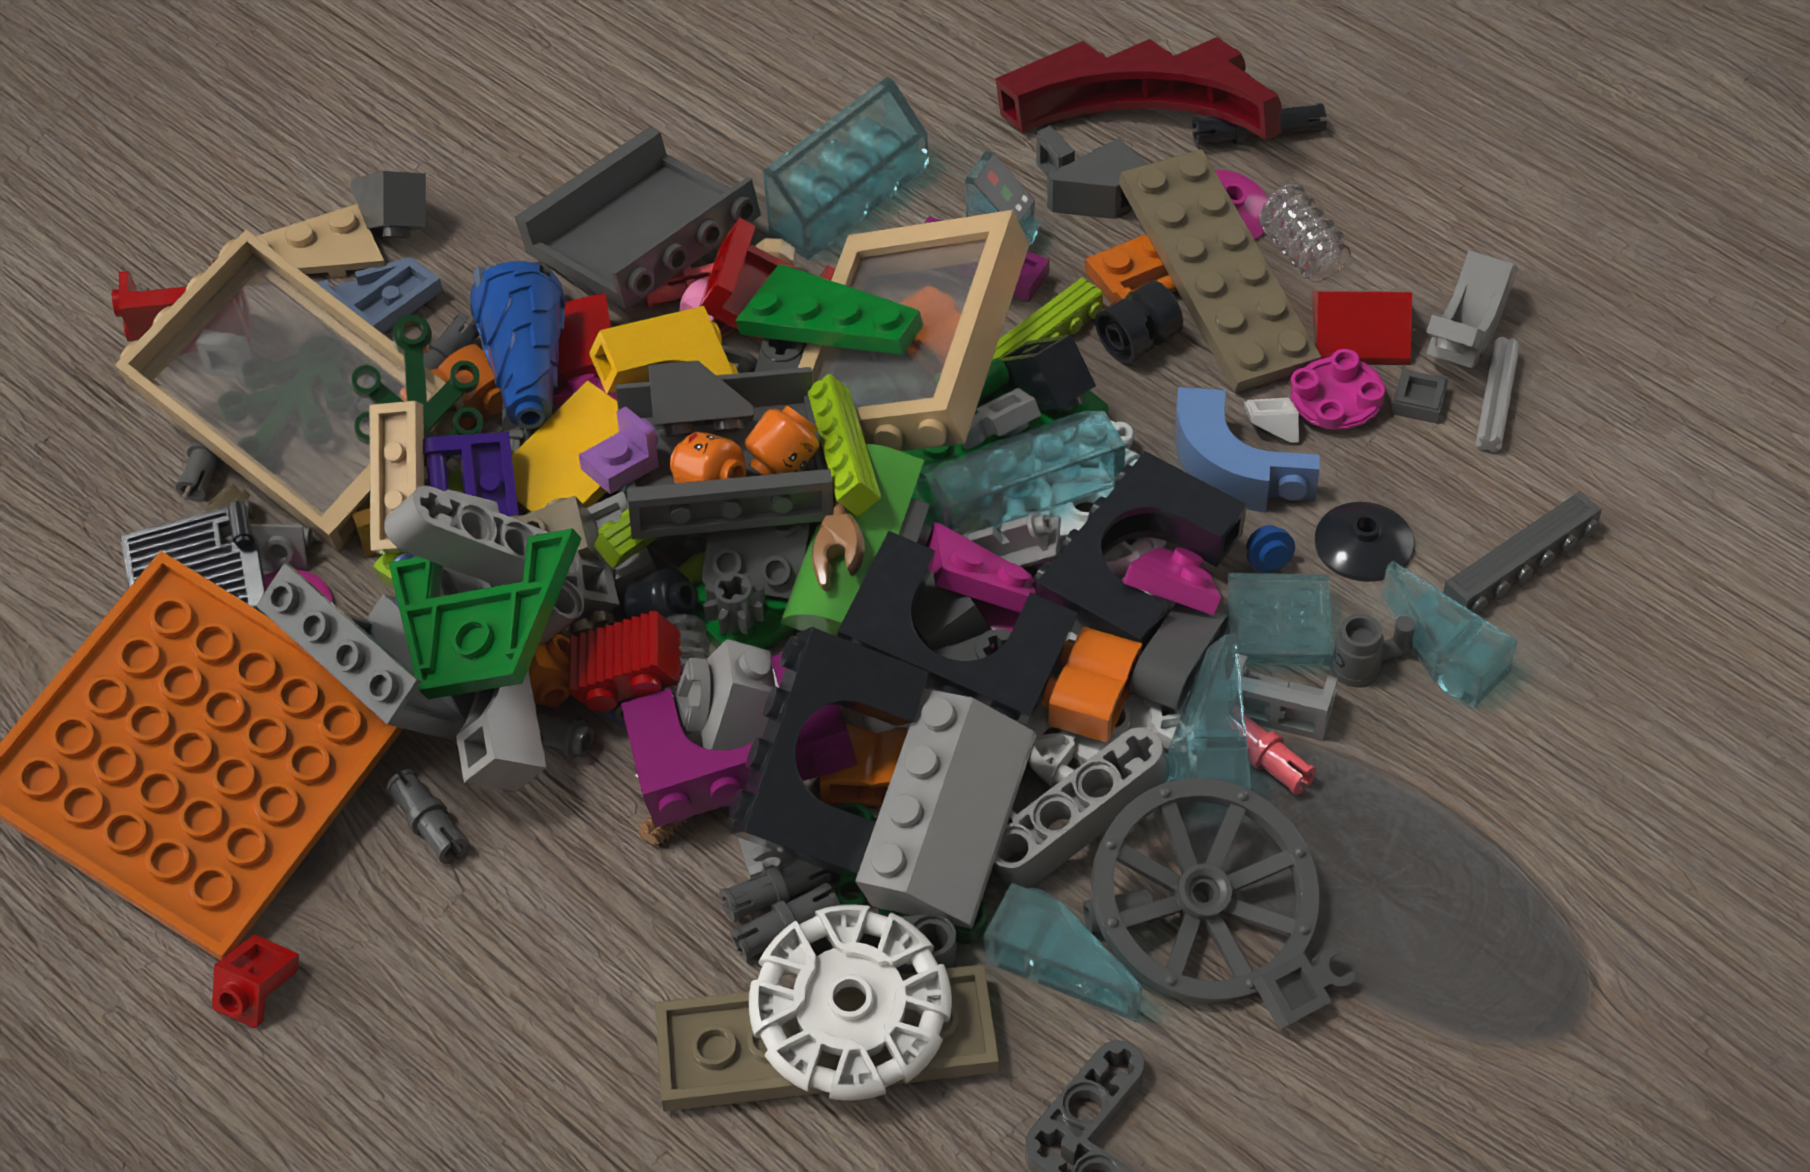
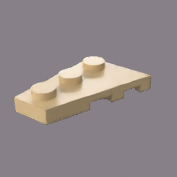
M358 204L337 209L256 236L304 274L328 272L330 278L347 277V270L385 266V261L370 229L366 227ZM256 274L246 286L270 283Z

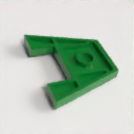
M573 528L528 536L523 582L440 596L443 573L442 565L421 557L388 563L414 675L421 681L417 687L420 693L427 699H434L523 683L582 540Z

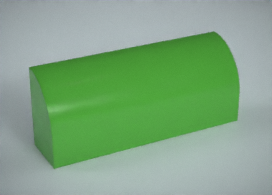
M866 444L881 499L859 517L846 508V514H850L855 518L864 536L865 552L862 566L851 577L846 566L845 555H838L832 561L834 571L831 575V588L829 591H823L816 580L812 564V546L822 521L817 522L781 619V624L800 631L814 627L837 636L838 629L888 531L899 535L924 463L923 459L886 446Z

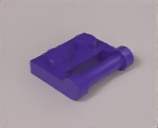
M509 432L437 436L423 439V454L427 464L429 486L442 491L449 489L446 456L460 455L464 494L497 502L499 513L506 516L519 515Z

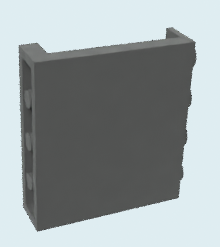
M649 127L515 216L526 253L598 294L606 293V299L627 310L720 245L739 218L751 223L761 216L751 178L747 177L730 188L668 156L661 132Z
M811 367L716 375L753 405V420L744 421V429L738 431L715 432L714 424L694 426V431L714 434L730 439L738 444L745 457L746 477L675 484L670 470V459L674 448L687 436L665 437L664 429L656 430L659 440L656 445L659 467L626 485L631 538L643 539L823 521L825 516L833 515L832 476L830 469H826L818 430L814 436L819 441V450L802 472L761 475L749 466L754 456L745 447L747 436L768 409L774 408L782 411L787 405L816 426L807 393L812 387ZM649 382L616 384L618 410L627 407L639 418L647 419L654 427Z
M284 563L256 606L387 725L457 741L456 735L468 718L475 692L427 699L418 691L417 687L421 681L414 675L397 599L382 594L366 619L350 615L340 610L290 564Z

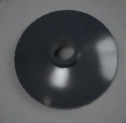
M1351 502L1333 508L1319 521L1314 539L1319 558L1330 570L1342 577L1363 582L1379 581L1399 573L1410 561L1414 547L1413 534L1407 522L1390 508L1371 502Z

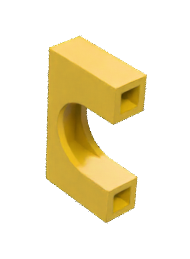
M704 306L600 330L589 352L606 394L615 393L616 384L649 382L648 365L699 361L715 375L738 373L736 366L728 361L722 348V337L719 327L710 320Z

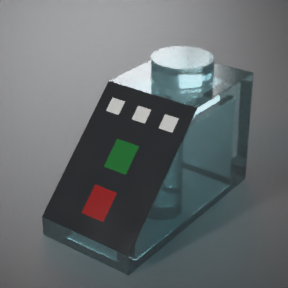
M985 151L965 179L966 217L1013 210L1029 244L1032 245L1039 228V222L1035 220V200L994 153Z

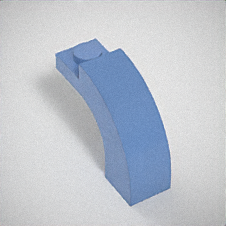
M1178 387L1175 446L1179 460L1188 474L1247 504V509L1252 511L1266 512L1268 498L1316 501L1320 455L1264 451L1246 445L1232 434L1226 424V390Z

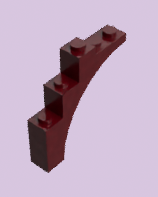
M1218 37L1177 55H1173L1170 51L1165 50L1151 39H1148L1109 57L1098 52L1086 42L1081 41L995 78L1000 115L1022 133L1051 122L1083 114L1118 109L1155 108L1188 111L1217 117L1244 127L1265 140L1281 134L1280 114L1282 112V105L1279 96L1246 73V64L1242 53Z

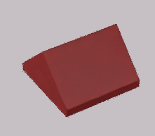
M1312 290L1314 344L1321 355V359L1331 357L1337 350L1349 349L1355 351L1359 356V361L1365 362L1367 365H1410L1412 292Z

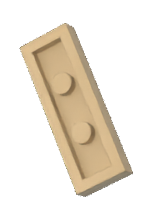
M417 401L369 405L371 551L378 554L405 552L397 548L389 540L384 528L385 518L418 487L424 486L423 404Z

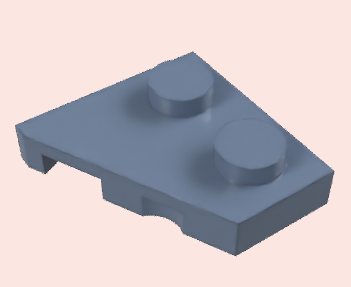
M412 257L389 262L384 267H371L355 272L357 280L330 287L328 279L317 283L382 334L391 329L400 318L410 315L443 291L440 278Z

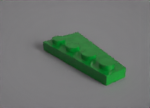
M780 263L736 318L740 335L897 355L904 354L924 326L920 311Z

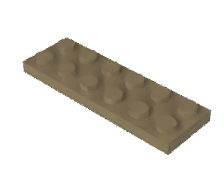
M1203 149L1121 172L1119 185L1234 393L1290 377L1297 369L1304 368L1311 362L1321 359L1319 351Z
M984 964L946 968L952 995L950 1021L943 1022L939 1035L943 1042L936 1055L908 1083L999 1072V1059ZM912 972L900 975L904 981L918 973ZM794 986L786 987V988H789V989L794 990ZM845 987L837 992L834 997L836 1006L847 1012L860 1009L866 1001L865 994L856 987ZM749 991L655 1002L663 1112L827 1093L812 1087L809 1092H806L795 1086L775 1070L764 1055L768 1050L762 1038L754 1037L751 1027ZM906 1008L902 1023L918 1027L922 1015L917 1011ZM796 1018L784 1023L782 1026L787 1039L800 1033ZM886 1045L878 1054L869 1056L875 1067L893 1059ZM822 1050L818 1065L836 1070L841 1056ZM902 1079L892 1085L903 1084L905 1082Z

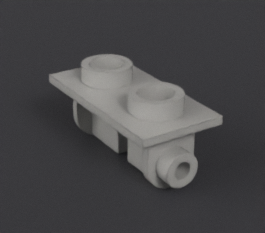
M1033 512L1026 517L1003 523L1002 533H999L994 527H989L976 532H966L963 536L1001 558L1024 568L1057 558L1061 518L1060 516L1049 518L1046 514L1040 516L1039 513Z
M295 523L294 525L250 524L251 531L258 540L263 570H280L284 563L290 564L297 570H308L306 547L312 546L313 532L311 528H304L302 523ZM230 525L221 527L223 544L233 542Z

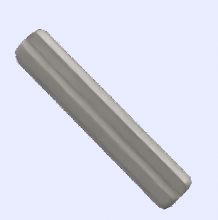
M1502 336L1494 341L1476 445L1481 451L1489 450L1494 453L1502 448L1520 347L1518 341L1514 338L1506 339Z

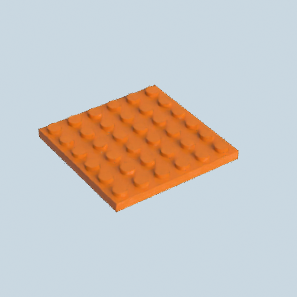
M160 551L0 742V820L216 959L221 960L237 948L404 728L387 725L268 616Z

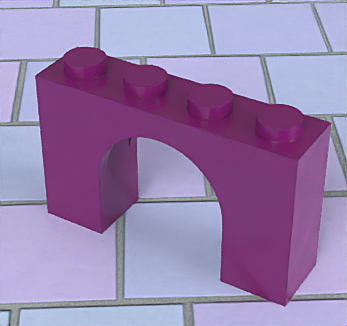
M782 653L770 657L779 687L786 669L780 666ZM671 688L621 703L642 796L655 828L672 822L682 821L688 817L723 806H730L737 791L740 788L745 790L752 770L746 767V761L753 742L731 750H710L694 744L687 738ZM825 705L819 708L807 719L801 728L796 743V764L802 781L825 774H832L858 764L840 706Z

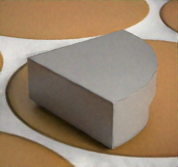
M689 658L674 695L686 731L701 732L707 722L711 692L710 671L707 659Z

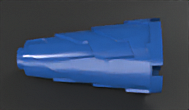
M511 261L498 264L483 272V282L478 287H476V282H474L470 294L471 314L482 338L485 356L493 372L496 387L500 389L508 418L519 427L533 429L542 425L552 415L553 395L558 387L557 364L559 363V339L564 331L565 296L560 280L551 270V277L541 273L540 264L526 261Z

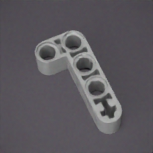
M426 485L418 487L385 518L384 522L385 533L397 548L496 586L523 582L528 536L550 533ZM578 551L575 554L539 643L550 641L583 613V574L581 557Z
M1143 727L1132 728L1124 732L1021 812L1016 814L1011 810L992 867L993 872L1009 888L1016 890L1028 889L1036 885L1105 832L1116 816L1132 800L1147 790L1166 783L1170 774L1169 763L1158 734L1151 729ZM1099 788H1112L1103 797H1090ZM1057 820H1070L1065 827L1059 830L1048 829ZM1015 852H1027V855L1018 862H1006L1009 856Z

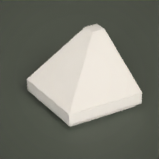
M1289 397L1255 399L1244 402V409L1252 424L1290 443L1299 442V413Z

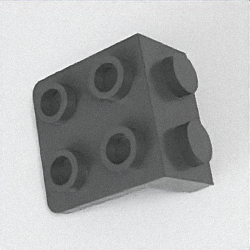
M817 522L709 532L702 570V581L706 585L714 586L717 579L722 576V573H749L752 587L763 585L766 596L789 599L808 548L811 525L816 526Z

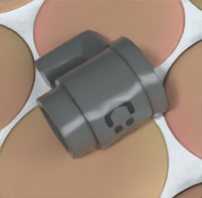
M1354 614L1347 617L1336 632L1335 646L1330 664L1333 676L1338 678L1339 682L1352 687L1368 686L1375 682L1380 675L1382 662L1410 652L1416 627L1415 620L1410 616H1400L1397 618L1393 638L1384 641L1381 625L1375 618L1365 614Z

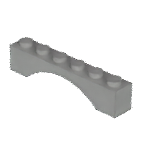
M449 489L445 491L499 513L498 504L495 501ZM443 566L442 579L452 594L496 587V585ZM527 671L522 684L475 692L468 718L456 735L464 783L516 792L546 769L545 752L540 736L529 671Z

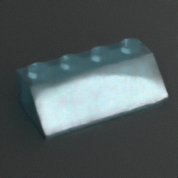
M889 77L883 79L763 170L769 235L774 239L786 241L795 248L797 254L806 260L812 258L822 249L829 247L838 236L852 225L861 222L866 214L883 201L890 199L898 189L912 178L921 175L926 167L929 166L928 133L894 80Z
M1081 411L922 466L914 491L920 501L930 504L927 514L933 524L934 522L940 523L962 536L969 531L976 532L989 527L996 529L1002 527L1003 523L1026 517L1030 513H1041L1113 488L1119 473L1125 467L1126 445L1105 411Z

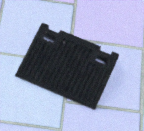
M234 501L227 507L121 535L128 587H131L156 555L162 551L263 613L256 606L265 593L266 586L258 540L251 531L250 519L254 518L250 502ZM230 525L233 542L223 544L221 527Z

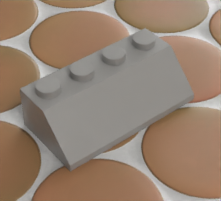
M924 688L914 721L910 724L855 880L872 907L908 915L939 914L946 917L953 925L973 928L1036 738L1033 730L972 697Z

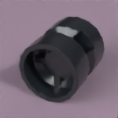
M1148 280L1129 292L1125 299L1116 300L1100 310L1095 316V327L1101 343L1112 357L1123 364L1132 363L1149 352L1153 345H1160L1179 333L1183 328L1184 322L1182 310L1176 298L1169 289L1155 280Z

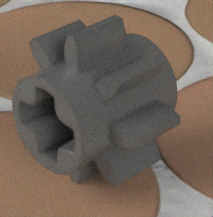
M722 573V576L717 579L714 586H705L707 601L703 604L706 621L718 619L721 634L726 632L747 634L755 621H764L763 604L766 603L763 585L752 587L749 573Z

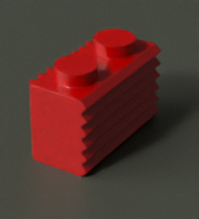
M650 611L649 614L641 613L640 617L632 616L631 620L623 619L622 623L614 622V625H606L605 628L597 627L596 631L588 630L587 634L580 633L579 636H571L569 646V693L590 710L609 711L614 709L619 701L635 696H647L662 691V688L678 684L681 679L679 674L682 672L679 666L682 663L679 657L681 655L679 649L681 646L679 640L681 634L679 629L659 612Z

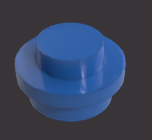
M1273 525L1262 526L1255 530L1247 540L1248 562L1258 572H1275L1283 568L1291 560L1295 551V541L1289 532Z

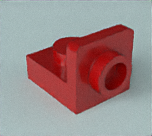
M255 934L214 965L213 1009L252 1028H256L264 1021L265 997L298 971L299 953Z

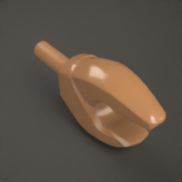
M835 492L833 497V515L824 517L812 546L813 569L816 580L823 591H829L831 588V575L834 571L832 561L835 557L845 555L846 566L852 577L862 566L865 552L864 536L861 527L852 515L846 514V508L836 500Z

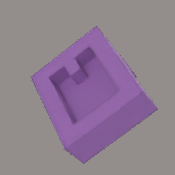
M627 407L616 412L619 427L618 433L579 454L581 470L609 494L659 467L656 449L659 440L655 428L647 419L639 418Z

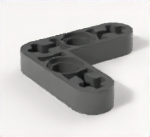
M1114 1040L1101 1046L1032 1126L1026 1136L1025 1160L1032 1172H1067V1162L1073 1165L1071 1172H1091L1094 1170L1102 1172H1134L1094 1143L1137 1093L1143 1083L1144 1058L1141 1051L1135 1045L1127 1041ZM1123 1062L1128 1064V1074L1121 1071L1117 1073L1109 1082L1108 1093L1103 1085L1108 1080L1109 1064L1114 1067L1120 1066ZM1088 1098L1100 1106L1101 1112L1094 1119L1080 1120L1070 1113L1069 1107L1078 1099ZM1055 1142L1061 1144L1062 1157L1056 1153H1051L1046 1158L1041 1156V1144L1047 1147H1051Z

